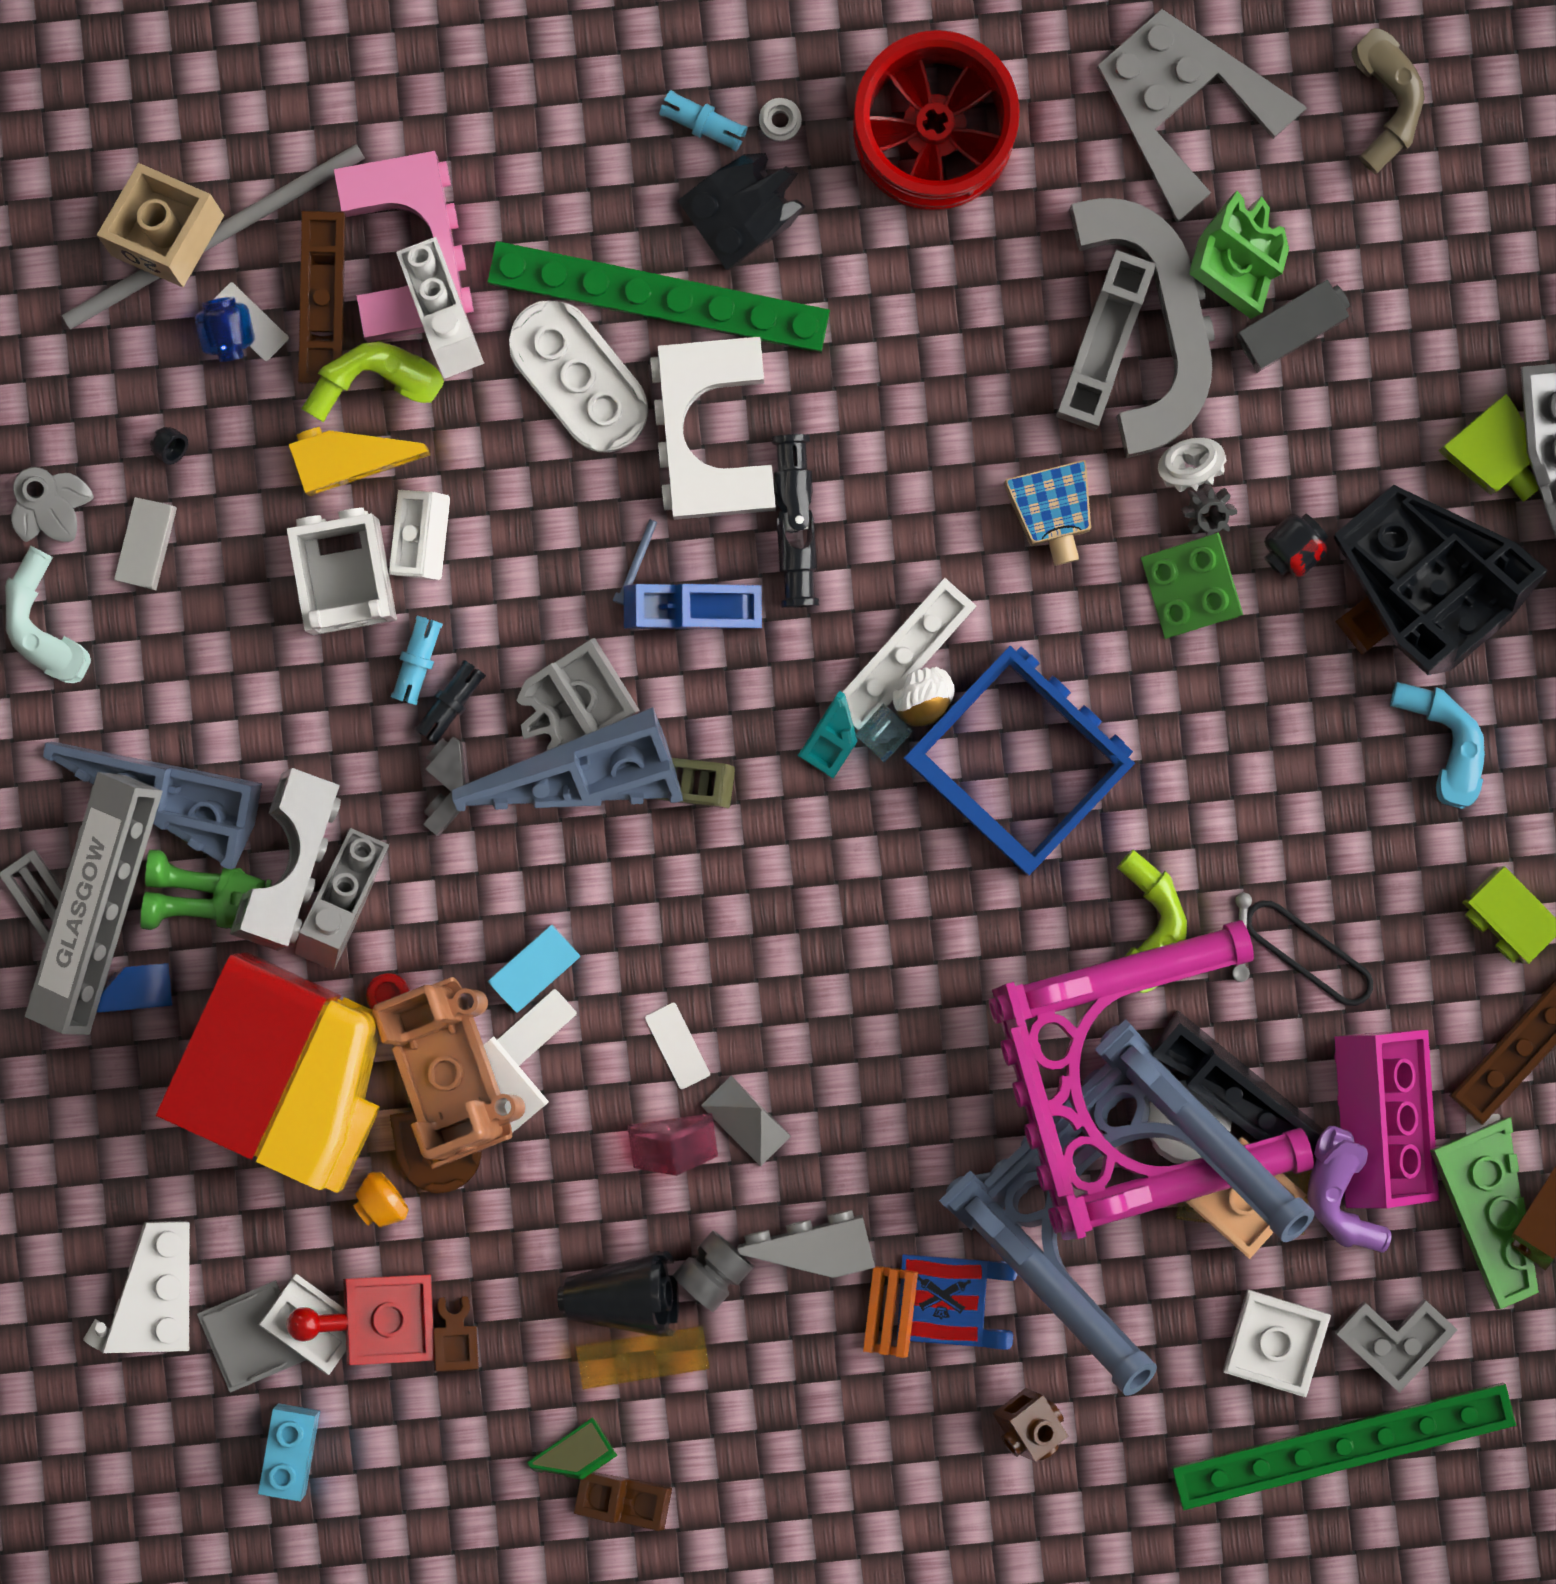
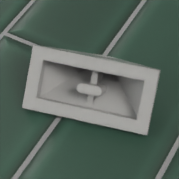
M732 1076L701 1105L760 1166L791 1137Z

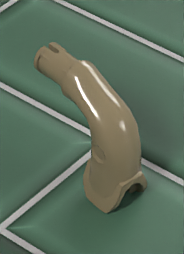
M1379 28L1371 29L1351 52L1357 68L1366 77L1373 75L1392 92L1399 105L1393 117L1383 125L1384 131L1359 156L1360 161L1374 174H1377L1402 148L1407 150L1411 146L1425 99L1423 81L1415 66L1399 49L1400 44L1395 38Z

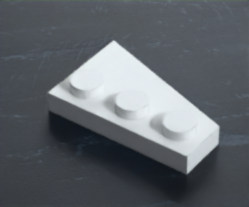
M144 1222L128 1269L129 1273L121 1297L118 1299L114 1311V1318L108 1336L105 1338L101 1350L102 1353L189 1351L190 1222Z

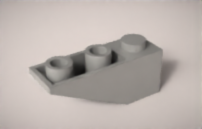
M350 828L299 932L295 950L296 955L330 970H335L388 851L389 844Z
M852 1210L827 1215L829 1223L813 1227L811 1220L786 1225L787 1233L772 1237L769 1230L745 1235V1243L739 1244L737 1247L739 1255L831 1278L875 1268L863 1215L854 1216Z

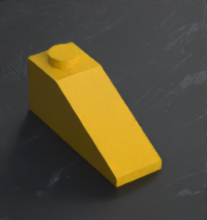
M321 427L312 428L297 434L298 441L289 444L304 491L308 496L430 456L428 447L424 443L330 430L322 433Z

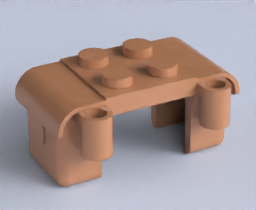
M454 977L433 985H423L378 1003L372 1009V1015L382 1043L394 1045L392 1051L417 1122L411 1124L421 1155L426 1159L433 1160L431 1164L432 1169L511 1139L512 1128L510 1122L520 1119L525 1112V1103L521 1097L500 1093L474 1017L483 1014L488 1007L486 995L479 990L462 989ZM470 996H472L474 999V1003L471 1008L468 1004V999ZM507 1101L511 1104V1110L508 1114L505 1109Z

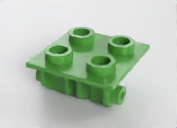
M1219 533L1141 557L1165 639L1243 615Z

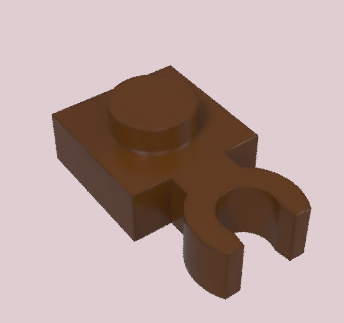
M467 1296L460 1298V1311L457 1314H451L446 1310L445 1297L437 1300L436 1313L444 1322V1328H433L434 1373L479 1369L477 1326H464V1318L467 1317L470 1311V1301Z

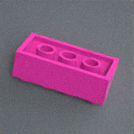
M1428 1030L1335 1036L1334 1057L1337 1067V1102L1340 1112V1128L1351 1132L1354 1137V1143L1364 1145L1368 1153L1366 1164L1359 1173L1353 1174L1345 1190L1346 1208H1393L1439 1201L1438 1172L1430 1150L1436 1148Z

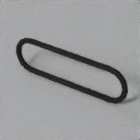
M1263 900L1249 908L1247 913V930L1249 934L1272 953L1347 1006L1360 1005L1370 998L1373 991L1372 976L1365 967L1273 901ZM1262 907H1271L1277 910L1361 972L1367 981V989L1364 995L1355 1000L1343 997L1257 934L1252 926L1254 912Z

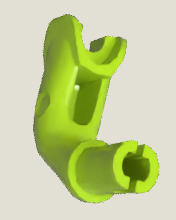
M379 341L362 343L319 370L317 374L321 377L301 409L324 422L343 390L348 391L352 381L363 370L378 373L395 385V392L420 403L432 402L442 388L444 379L434 365L402 348Z
M1134 849L1131 850L1119 863L1117 869L1145 892L1143 897L1156 907L1161 917L1158 926L1150 937L1138 949L1135 947L1131 948L1125 956L1183 941L1187 935V920L1171 876L1166 871L1161 873ZM1156 987L1149 988V989L1142 990V991H1138V992H1140V993H1148V992L1154 990Z

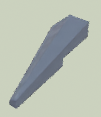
M653 707L452 790V799L457 811H465L466 806L493 805L495 810L507 809L508 804L533 803L534 808L601 806L602 801L629 800L631 804H643L644 799L668 798L670 803L683 801L667 740Z
M52 741L45 743L43 757L47 760L55 761L75 773L74 776L83 782H89L94 785L97 772L126 775L162 790L153 824L160 829L170 831L188 842L187 845L196 851H202L219 861L220 865L224 868L234 869L255 826L262 783Z

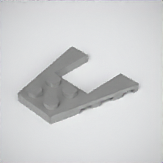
M1163 9L1155 14L1097 67L1177 223L1206 199L1211 192L1155 129L1205 85L1218 76L1273 139L1307 109L1305 105Z

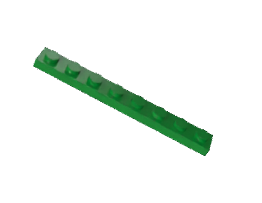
M499 241L495 243L487 282L488 285L725 334L745 338L760 337L761 341L818 353H822L830 315V309Z
M1502 1382L1172 1466L1180 1503L1184 1511L1514 1427L1516 1422L1506 1384Z

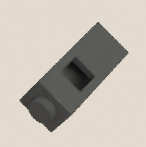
M1327 279L1243 329L1235 337L1256 373L1344 322L1349 317L1346 309L1350 307V303L1343 290L1338 285L1332 287Z

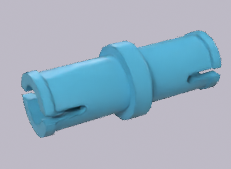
M672 90L669 91L664 101L679 107L680 110L678 111L662 104L659 112L660 116H665L692 129V135L698 138L704 135L731 148L735 152L739 149L743 141L727 134V131L739 137H745L748 129L747 126L714 112L715 107L709 104H705L703 107L676 94Z
M418 615L416 616V623L407 651L401 652L399 659L403 663L394 691L391 694L392 698L403 701L407 687L410 685L405 701L414 705L418 703L417 700L427 669H432L434 661L430 659L440 628L443 626V623L430 620L427 633L424 636L429 619Z

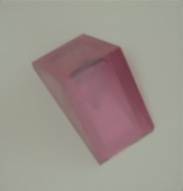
M712 1113L627 1125L633 1168L678 1176L718 1157Z

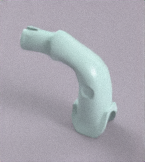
M30 545L13 579L8 577L6 581V632L12 646L31 664L43 670L45 674L65 683H78L84 678L91 663L89 653L80 644L65 636L60 640L41 631L29 619L32 604L38 595L35 590L53 559L52 556Z

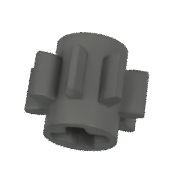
M1205 484L1204 489L1196 493L1191 490L1188 491L1191 498L1189 506L1182 507L1181 512L1185 517L1193 518L1188 524L1193 534L1197 533L1201 528L1207 536L1213 535L1214 532L1221 531L1222 529L1228 532L1231 530L1227 523L1229 516L1237 514V509L1233 504H1225L1231 497L1227 489L1223 488L1216 494L1211 485ZM1215 505L1216 508H1212L1209 511V506ZM1209 512V516H1203V514Z

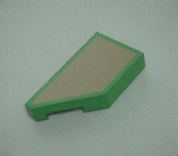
M591 1418L527 1463L535 1472H548L583 1480L615 1458L617 1454L597 1421Z

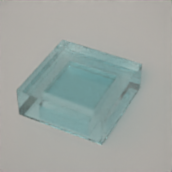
M883 703L855 736L885 763L912 733V730Z

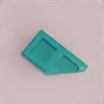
M839 690L798 754L800 758L833 779L858 742L847 699L843 692Z

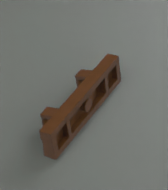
M302 211L299 384H316L321 377L317 374L319 370L343 355L345 212ZM311 332H332V334L329 336H318Z

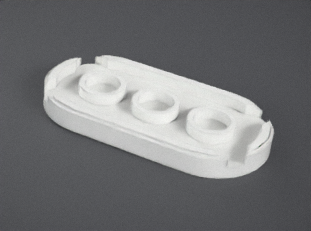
M539 301L524 309L515 319L509 338L510 355L520 373L571 436L582 446L597 452H614L632 444L643 431L648 416L646 395L636 378L584 314L573 305L558 301Z

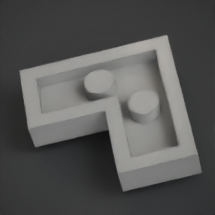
M1425 1299L1396 1330L1363 1301L1335 1331V1334L1400 1393L1455 1334L1457 1329Z

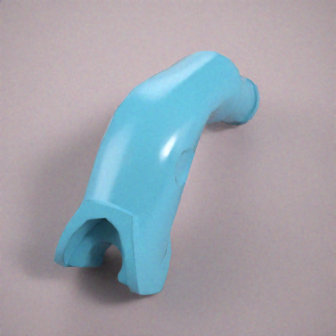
M1396 682L1390 706L1427 715V720L1442 723L1452 730L1453 743L1446 769H1440L1436 782V793L1439 802L1461 809L1472 805L1477 800L1483 783L1481 776L1485 756L1484 736L1477 721L1444 690L1435 687L1432 691Z

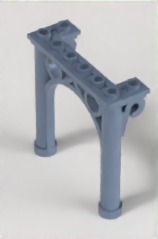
M1126 1019L1119 1026H1113L1103 1035L1101 1043L1095 1048V1051L1107 1063L1101 1069L1092 1071L1084 1079L1081 1089L1092 1120L1095 1119L1098 1128L1104 1133V1138L1114 1148L1127 1142L1144 1138H1166L1183 1143L1196 1151L1249 1204L1283 1242L1292 1241L1307 1229L1314 1218V1210L1302 1198H1295L1152 1055L1153 1049ZM1134 1098L1137 1101V1109L1131 1125L1109 1126L1107 1121L1109 1111L1120 1100ZM1067 1099L1062 1104L1063 1106L1072 1108L1070 1099ZM1149 1102H1152L1173 1125L1148 1122L1150 1115ZM1052 1116L1063 1152L1067 1143L1077 1137L1083 1130L1080 1128L1074 1131L1071 1124L1064 1118ZM1026 1136L1023 1138L1021 1147L1008 1159L1001 1160L993 1167L990 1177L984 1183L971 1171L965 1176H960L952 1181L946 1189V1194L939 1201L970 1230L974 1228L1109 1371L1112 1375V1382L1124 1395L1135 1394L1146 1386L1156 1373L1157 1365L1130 1340L1077 1284L1062 1263L1057 1245V1234L1053 1231L1048 1215V1209L1053 1207L1049 1190L1047 1191L1044 1209L1031 1214H1021L1018 1210L1019 1199L1022 1195L1027 1193L1028 1189L1032 1186L1039 1185L1036 1167L1041 1165L1037 1148L1031 1150ZM1081 1145L1074 1151L1078 1153L1076 1156L1073 1154V1164L1077 1176L1079 1177L1095 1160L1102 1156L1092 1146ZM1042 1225L1041 1233L1044 1252L1021 1228L1022 1226L1031 1228Z

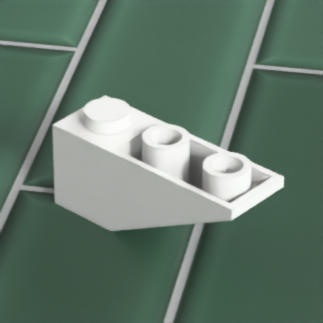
M434 237L397 251L396 253L443 378L451 377L484 364L437 238Z

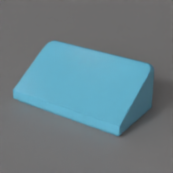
M552 924L487 982L518 1013L581 956Z

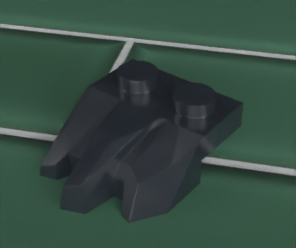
M766 153L742 155L709 175L677 200L726 270L732 269L760 246L769 243L789 228L805 207L797 199L787 201L784 198L785 191L798 173L785 166L768 176L765 171L768 162Z

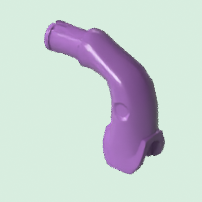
M1328 1126L1320 1135L1314 1152L1316 1161L1311 1171L1307 1191L1309 1205L1315 1212L1314 1216L1340 1245L1344 1247L1357 1245L1383 1253L1390 1245L1391 1231L1385 1226L1360 1220L1358 1215L1340 1209L1341 1199L1353 1174L1359 1173L1366 1164L1367 1149L1364 1145L1354 1143V1137L1351 1132L1336 1126Z

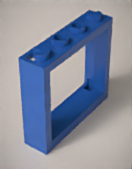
M1009 646L903 759L1025 875L1029 876L1128 772L1135 762L1129 758L1133 751L1121 738L1114 734L1109 739L1097 728L1102 721L1088 707L1083 705L1078 710L1067 699L1071 692L1056 677L1052 675L1047 680L1035 669L1040 663L1032 654L1030 655L1022 646L1017 651L1012 646ZM1008 666L1114 764L1031 853L926 755L928 750Z

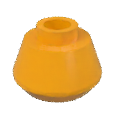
M370 1172L355 1193L359 1200L353 1205L356 1212L368 1226L373 1222L379 1227L404 1221L409 1208L398 1190L382 1172Z

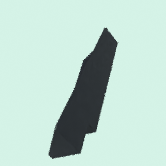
M1176 1010L1156 1044L1152 1055L1188 1075L1189 1078L1186 1080V1084L1190 1089L1256 1140L1261 1141L1282 1135L1286 1131L1302 1128L1310 1143L1312 1154L1315 1156L1316 1144L1324 1129L1191 1020Z

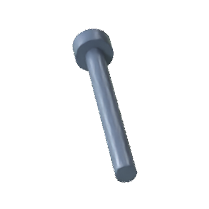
M649 519L621 592H616L613 601L624 606V586L632 585L657 525L656 521Z

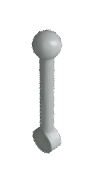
M1243 892L1236 896L1235 902L1237 907H1239V920H1242L1247 928L1248 908L1252 904V897L1248 893ZM1245 964L1233 968L1232 976L1236 981L1244 982L1249 978L1250 972Z

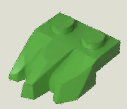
M1236 191L1200 236L1189 274L1248 318L1252 319L1263 312L1271 280L1283 274L1289 246L1284 227L1278 226L1272 229L1268 226L1270 207L1261 196L1251 204L1247 210L1244 198Z

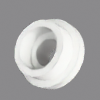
M785 98L772 99L760 111V128L768 138L774 141L791 139L798 133L801 127V112L791 100ZM778 113L785 114L789 119L788 124L782 128L776 127L772 123L773 116Z

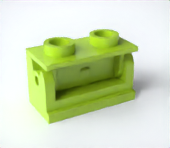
M1498 866L1470 895L1471 898L1465 899L1462 902L1469 909L1465 914L1467 919L1482 933L1489 929L1500 940L1495 945L1496 948L1512 963L1518 959L1521 963L1529 964L1556 937V917L1505 866Z

